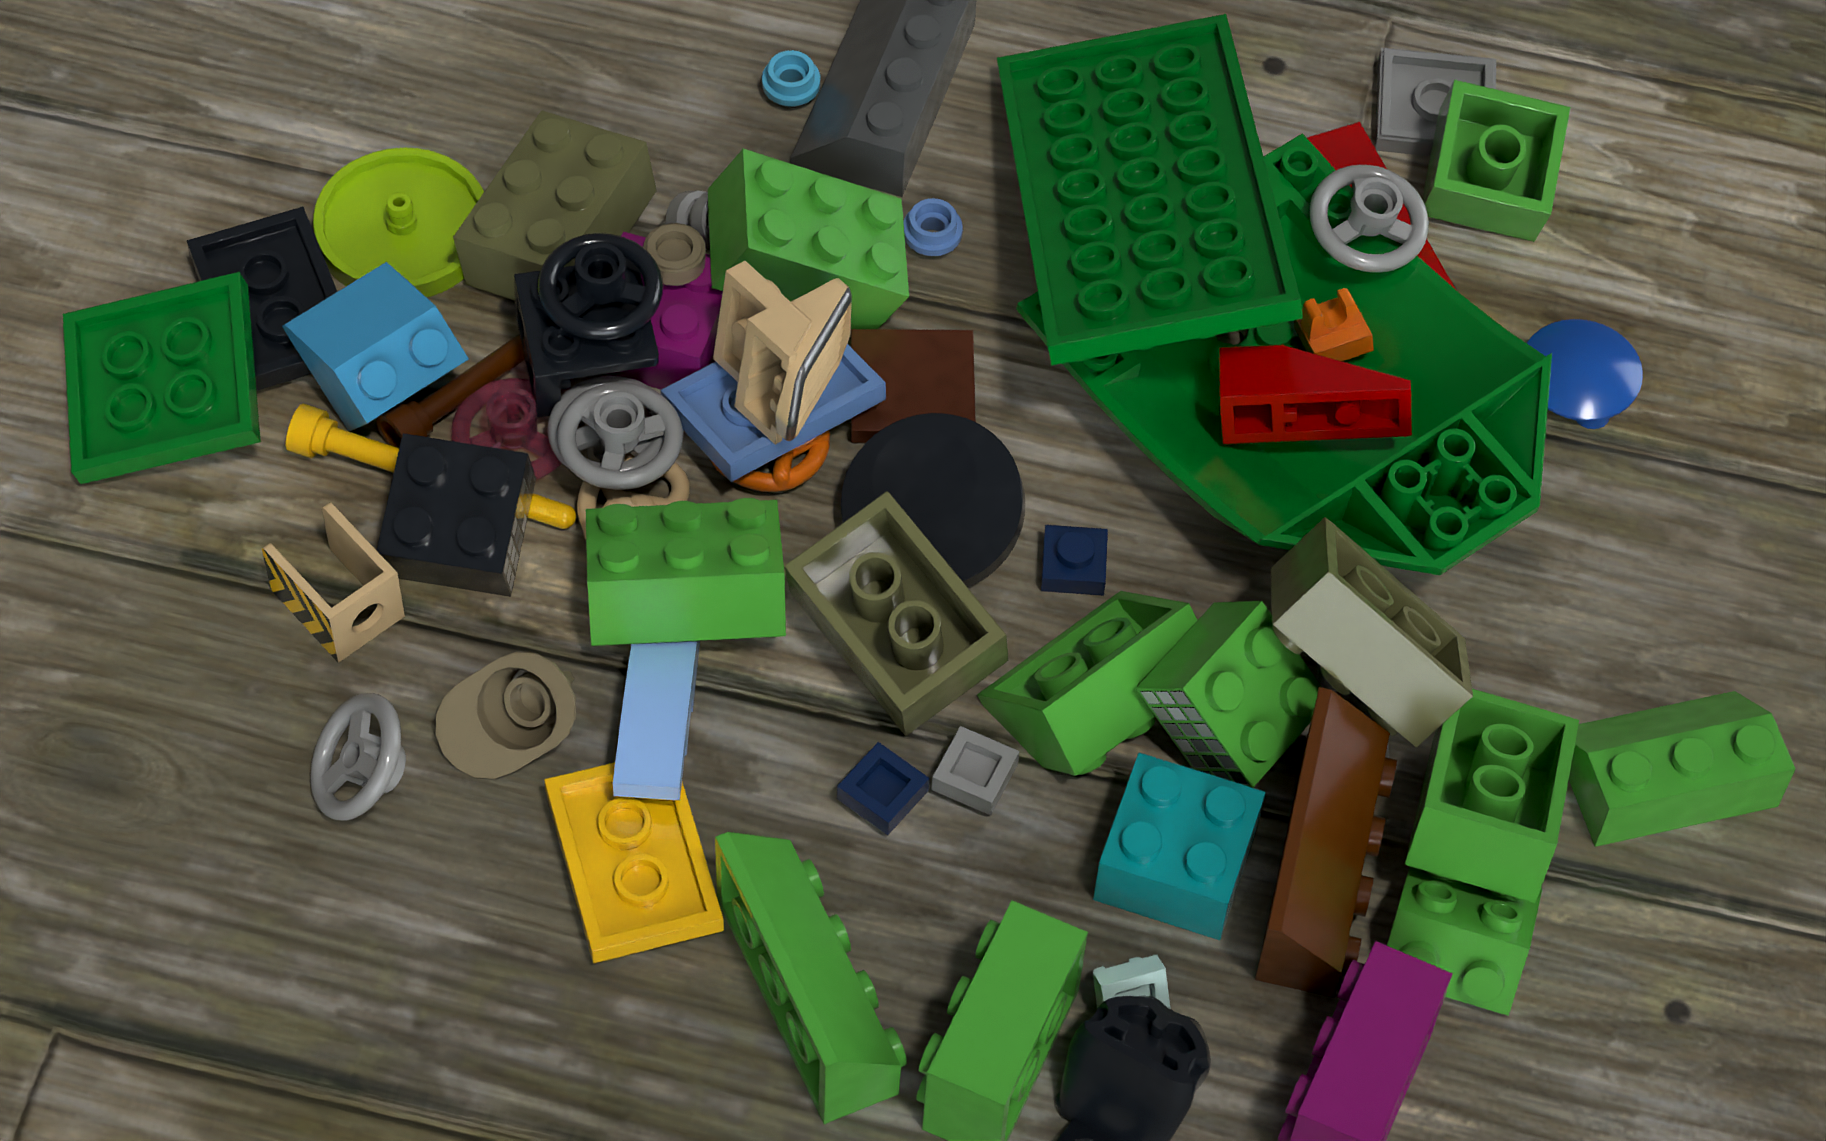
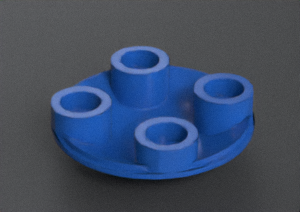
M1562 320L1541 328L1527 342V344L1545 356L1552 353L1548 410L1562 417L1576 420L1584 428L1599 429L1604 427L1609 422L1610 417L1627 409L1639 394L1643 380L1640 358L1633 346L1621 334L1610 327L1589 320Z

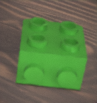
M1410 866L1387 946L1453 973L1445 997L1509 1016L1530 950L1542 888L1536 903H1532L1512 896L1500 895L1492 890L1448 877L1436 876Z

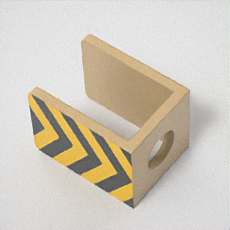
M329 502L322 507L329 548L363 585L360 589L331 608L271 543L263 547L262 552L270 588L273 593L339 663L405 617L398 573L344 515ZM377 603L375 611L367 620L357 626H352L360 612L368 606Z

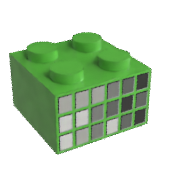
M1263 601L1214 602L1136 687L1138 693L1194 770L1252 788L1311 723L1318 690L1321 687L1301 656L1290 651L1277 638L1272 628V614Z

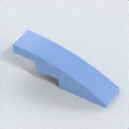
M700 641L631 644L613 776L614 796L680 801L685 755L687 756L690 717L694 706Z

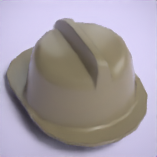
M517 651L501 656L465 678L443 697L436 713V737L443 755L456 769L474 778L496 779L515 772L552 750L570 734L576 719V697L571 687L575 679L570 670L562 671L554 662L538 653Z

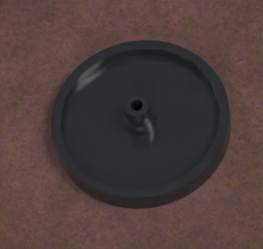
M927 413L914 415L883 428L864 444L853 459L847 471L841 493V514L844 523L888 491L967 588L984 580L1006 560L1020 536L1025 517L1026 501L1024 487L1017 465L1009 450L1001 440L982 425L952 414Z

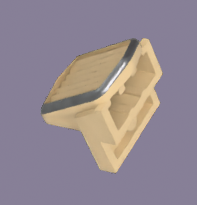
M743 261L726 270L713 359L738 382L734 407L776 445L783 438L786 441H791L797 437L838 368L851 334L852 294L850 288L842 280L835 278L790 302L772 281L765 279L749 263Z

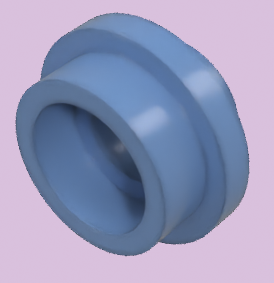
M935 198L922 200L915 204L905 216V242L917 253L926 256L944 255L954 250L962 239V220L953 206L944 200ZM927 230H937L939 232H929Z

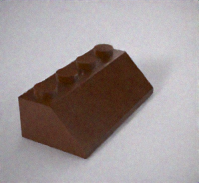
M1319 687L1255 980L1334 998L1341 975L1345 976L1351 962L1358 960L1362 938L1350 936L1349 934L1353 914L1365 917L1374 878L1362 875L1365 855L1377 857L1386 818L1373 815L1377 796L1390 797L1397 760L1385 757L1390 733L1330 689Z

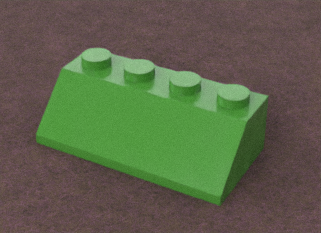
M726 832L715 836L716 891L719 905L823 1124L898 1095L901 1067L907 1065L903 1045L893 1027L884 1030L874 1011V1009L879 1007L875 988L865 970L856 973L846 954L851 952L847 931L837 914L827 916L819 899L824 896L823 886L812 861L807 859L801 862L789 839Z

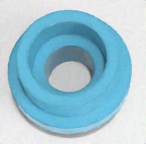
M794 50L783 51L776 54L764 68L762 88L766 96L777 104L800 106L808 103L818 94L820 89V73L811 58L806 54Z

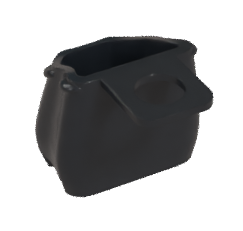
M1119 996L1105 1000L1100 1004L1095 1014L1088 1021L1085 1020L1078 1028L1070 1043L1061 1090L1056 1095V1104L1060 1114L1071 1121V1123L1057 1141H1170L1188 1113L1195 1092L1204 1082L1210 1071L1211 1056L1201 1025L1195 1019L1169 1009L1160 1000L1152 996Z

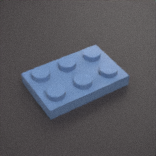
M848 344L838 368L797 437L791 441H786L783 438L776 445L734 407L738 382L717 362L660 390L661 395L677 411L682 428L686 434L731 482L886 400V382Z

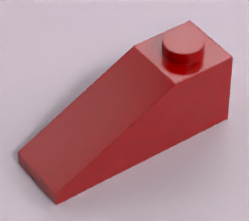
M1284 345L1219 348L1223 444L1412 436L1411 380Z

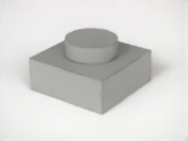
M960 726L932 777V790L992 815L1018 765L1020 751Z

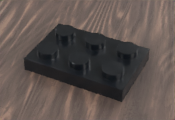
M304 206L187 240L189 255L199 281L240 272L248 284L256 390L258 391L312 374L282 326L335 294L337 289Z

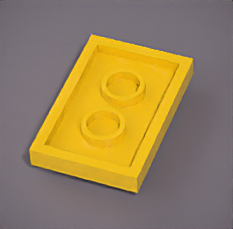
M615 762L544 779L546 796L593 964L724 931L722 912L683 782L680 801L614 796L613 776Z

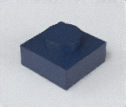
M1045 525L1041 591L1104 596L1108 529Z
M877 742L837 785V799L886 835H889L929 791L930 778L880 742Z

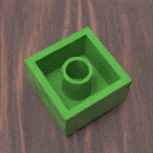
M1454 80L1439 109L1422 196L1428 217L1535 242L1552 212L1571 107Z

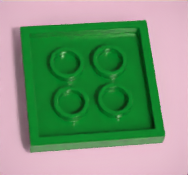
M240 272L63 314L71 473L80 484L261 442L248 284Z

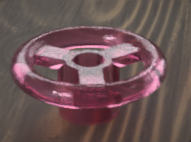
M508 378L493 381L477 390L458 407L452 422V441L492 448L504 446L516 449L523 447L540 457L531 462L536 480L548 475L562 464L554 454L549 438L538 432L536 402L531 393L529 379ZM486 405L488 430L470 438L471 423L476 414Z

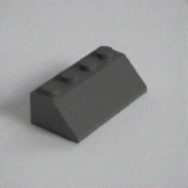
M860 0L792 153L790 163L850 183L903 197L974 28L977 0Z

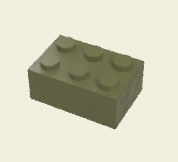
M541 110L453 236L466 285L515 300L514 274L541 270L543 263L551 252L564 242L578 236L593 233H607L621 236L623 231L629 233L657 191L647 143ZM575 258L568 262L564 267L574 266Z
M888 491L784 566L791 595L905 736L909 735L1009 661L1005 632Z
M1326 517L1271 568L1272 628L1277 638L1293 653L1301 654L1304 651L1321 666L1320 669L1325 679L1338 692L1343 695H1348L1352 692L1368 706L1372 719L1387 730L1390 735L1395 736L1400 733L1417 748L1473 697L1465 638Z

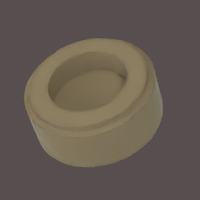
M680 223L661 225L652 230L644 241L643 248L656 261L662 275L663 284L679 286L690 283L698 278L705 268L706 251L704 239L697 230L688 225Z

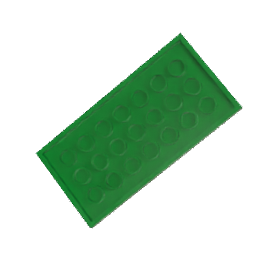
M1227 14L997 57L1051 366L1068 362H1083L1105 355L1132 350H1147L1169 343L1196 338H1211L1218 334L1260 326L1270 327L1282 322L1303 319L1301 298Z

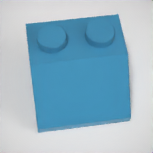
M387 262L282 326L348 431L369 423L469 360L438 308Z

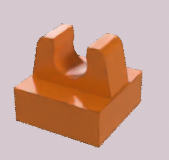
M1347 288L1337 290V298L1317 304L1314 298L1307 300L1302 309L1303 319L1294 320V328L1307 352L1345 361L1374 351L1372 333Z

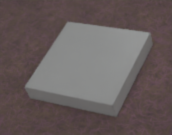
M1381 48L1378 59L1376 151L1430 156L1439 109L1453 81L1459 80L1496 89V59Z

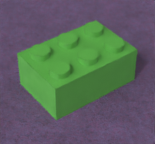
M744 148L707 189L712 288L723 291L726 270L743 261L749 263L765 279L772 281L790 302L835 278H839L850 288L852 294L851 329H879L909 298L901 198Z
M740 498L732 502L697 504L690 501H676L668 505L634 507L626 504H612L604 508L586 509L587 585L591 646L786 636L785 575L777 500Z
M1472 689L1473 697L1436 729L1405 865L1427 871L1436 876L1448 877L1492 890L1500 895L1512 896L1536 903L1558 842L1579 720Z
M1013 900L1001 923L992 919L988 922L975 957L981 960L973 979L962 976L959 980L947 1010V1014L953 1016L945 1036L937 1033L932 1035L919 1065V1072L925 1074L916 1097L917 1101L924 1104L922 1130L947 1141H1008L1079 992L1088 935L1087 931Z

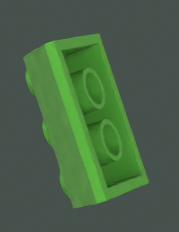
M1119 591L982 690L977 696L985 709L1042 767L1074 776L1089 773L1101 766L1107 758L1106 753L1122 741L1140 736L1154 725V718L1156 716L1138 693L1136 687L1196 623L1197 618L1189 603Z
M1736 691L1579 724L1569 782L1594 846L1597 847L1778 807L1796 768L1773 714Z

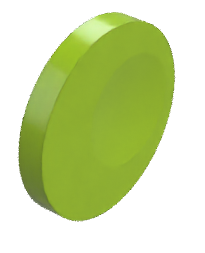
M419 148L384 149L353 160L329 179L319 194L313 214L314 233L329 272L344 286H348L387 262L428 298L454 287L465 279L453 236L484 191L474 175L450 157Z

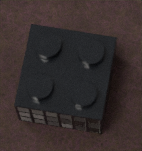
M403 433L378 541V553L395 569L399 579L511 597L536 482L529 454Z

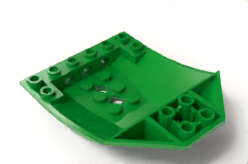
M1302 133L1264 156L1301 298L1302 309L1304 303L1309 299L1314 298L1317 304L1337 298V290L1347 288L1372 333L1374 351L1342 362L1411 380L1412 436L1223 444L1219 348L1284 345L1306 351L1294 328V320L1270 327L1260 326L1239 330L1244 337V341L1238 344L1223 343L1215 336L1205 339L1196 338L1159 345L1147 350H1132L1095 357L1083 362L1062 364L1120 430L1175 484L1213 517L1258 545L1290 550L1326 517L1380 565L1442 575L1536 513L1539 509L1552 353L1547 356L1543 355L1502 327L1461 295L1418 256L1401 268L1380 273L1364 272L1350 268L1330 256L1319 244L1313 233L1309 211L1315 189L1329 174L1336 170ZM1350 185L1338 190L1329 202L1328 219L1332 229L1349 218L1351 199L1354 194ZM1379 234L1376 236L1361 235L1346 245L1367 254H1384L1394 251L1402 244ZM1037 291L1017 303L1016 310L1048 347Z

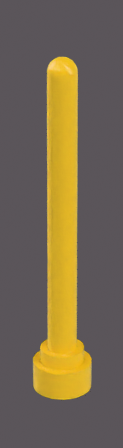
M304 403L298 406L292 416L285 442L286 450L308 458H314L317 454L327 456L329 452H333L393 473L399 452L397 447L338 428V422L329 418L328 411ZM533 493L528 518L560 529H567L575 523L576 512L568 504Z

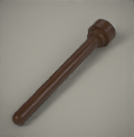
M518 334L420 403L410 401L404 404L400 402L378 416L376 419L377 427L388 445L400 448L403 433L428 437L427 435L433 432V423L524 361L520 335Z

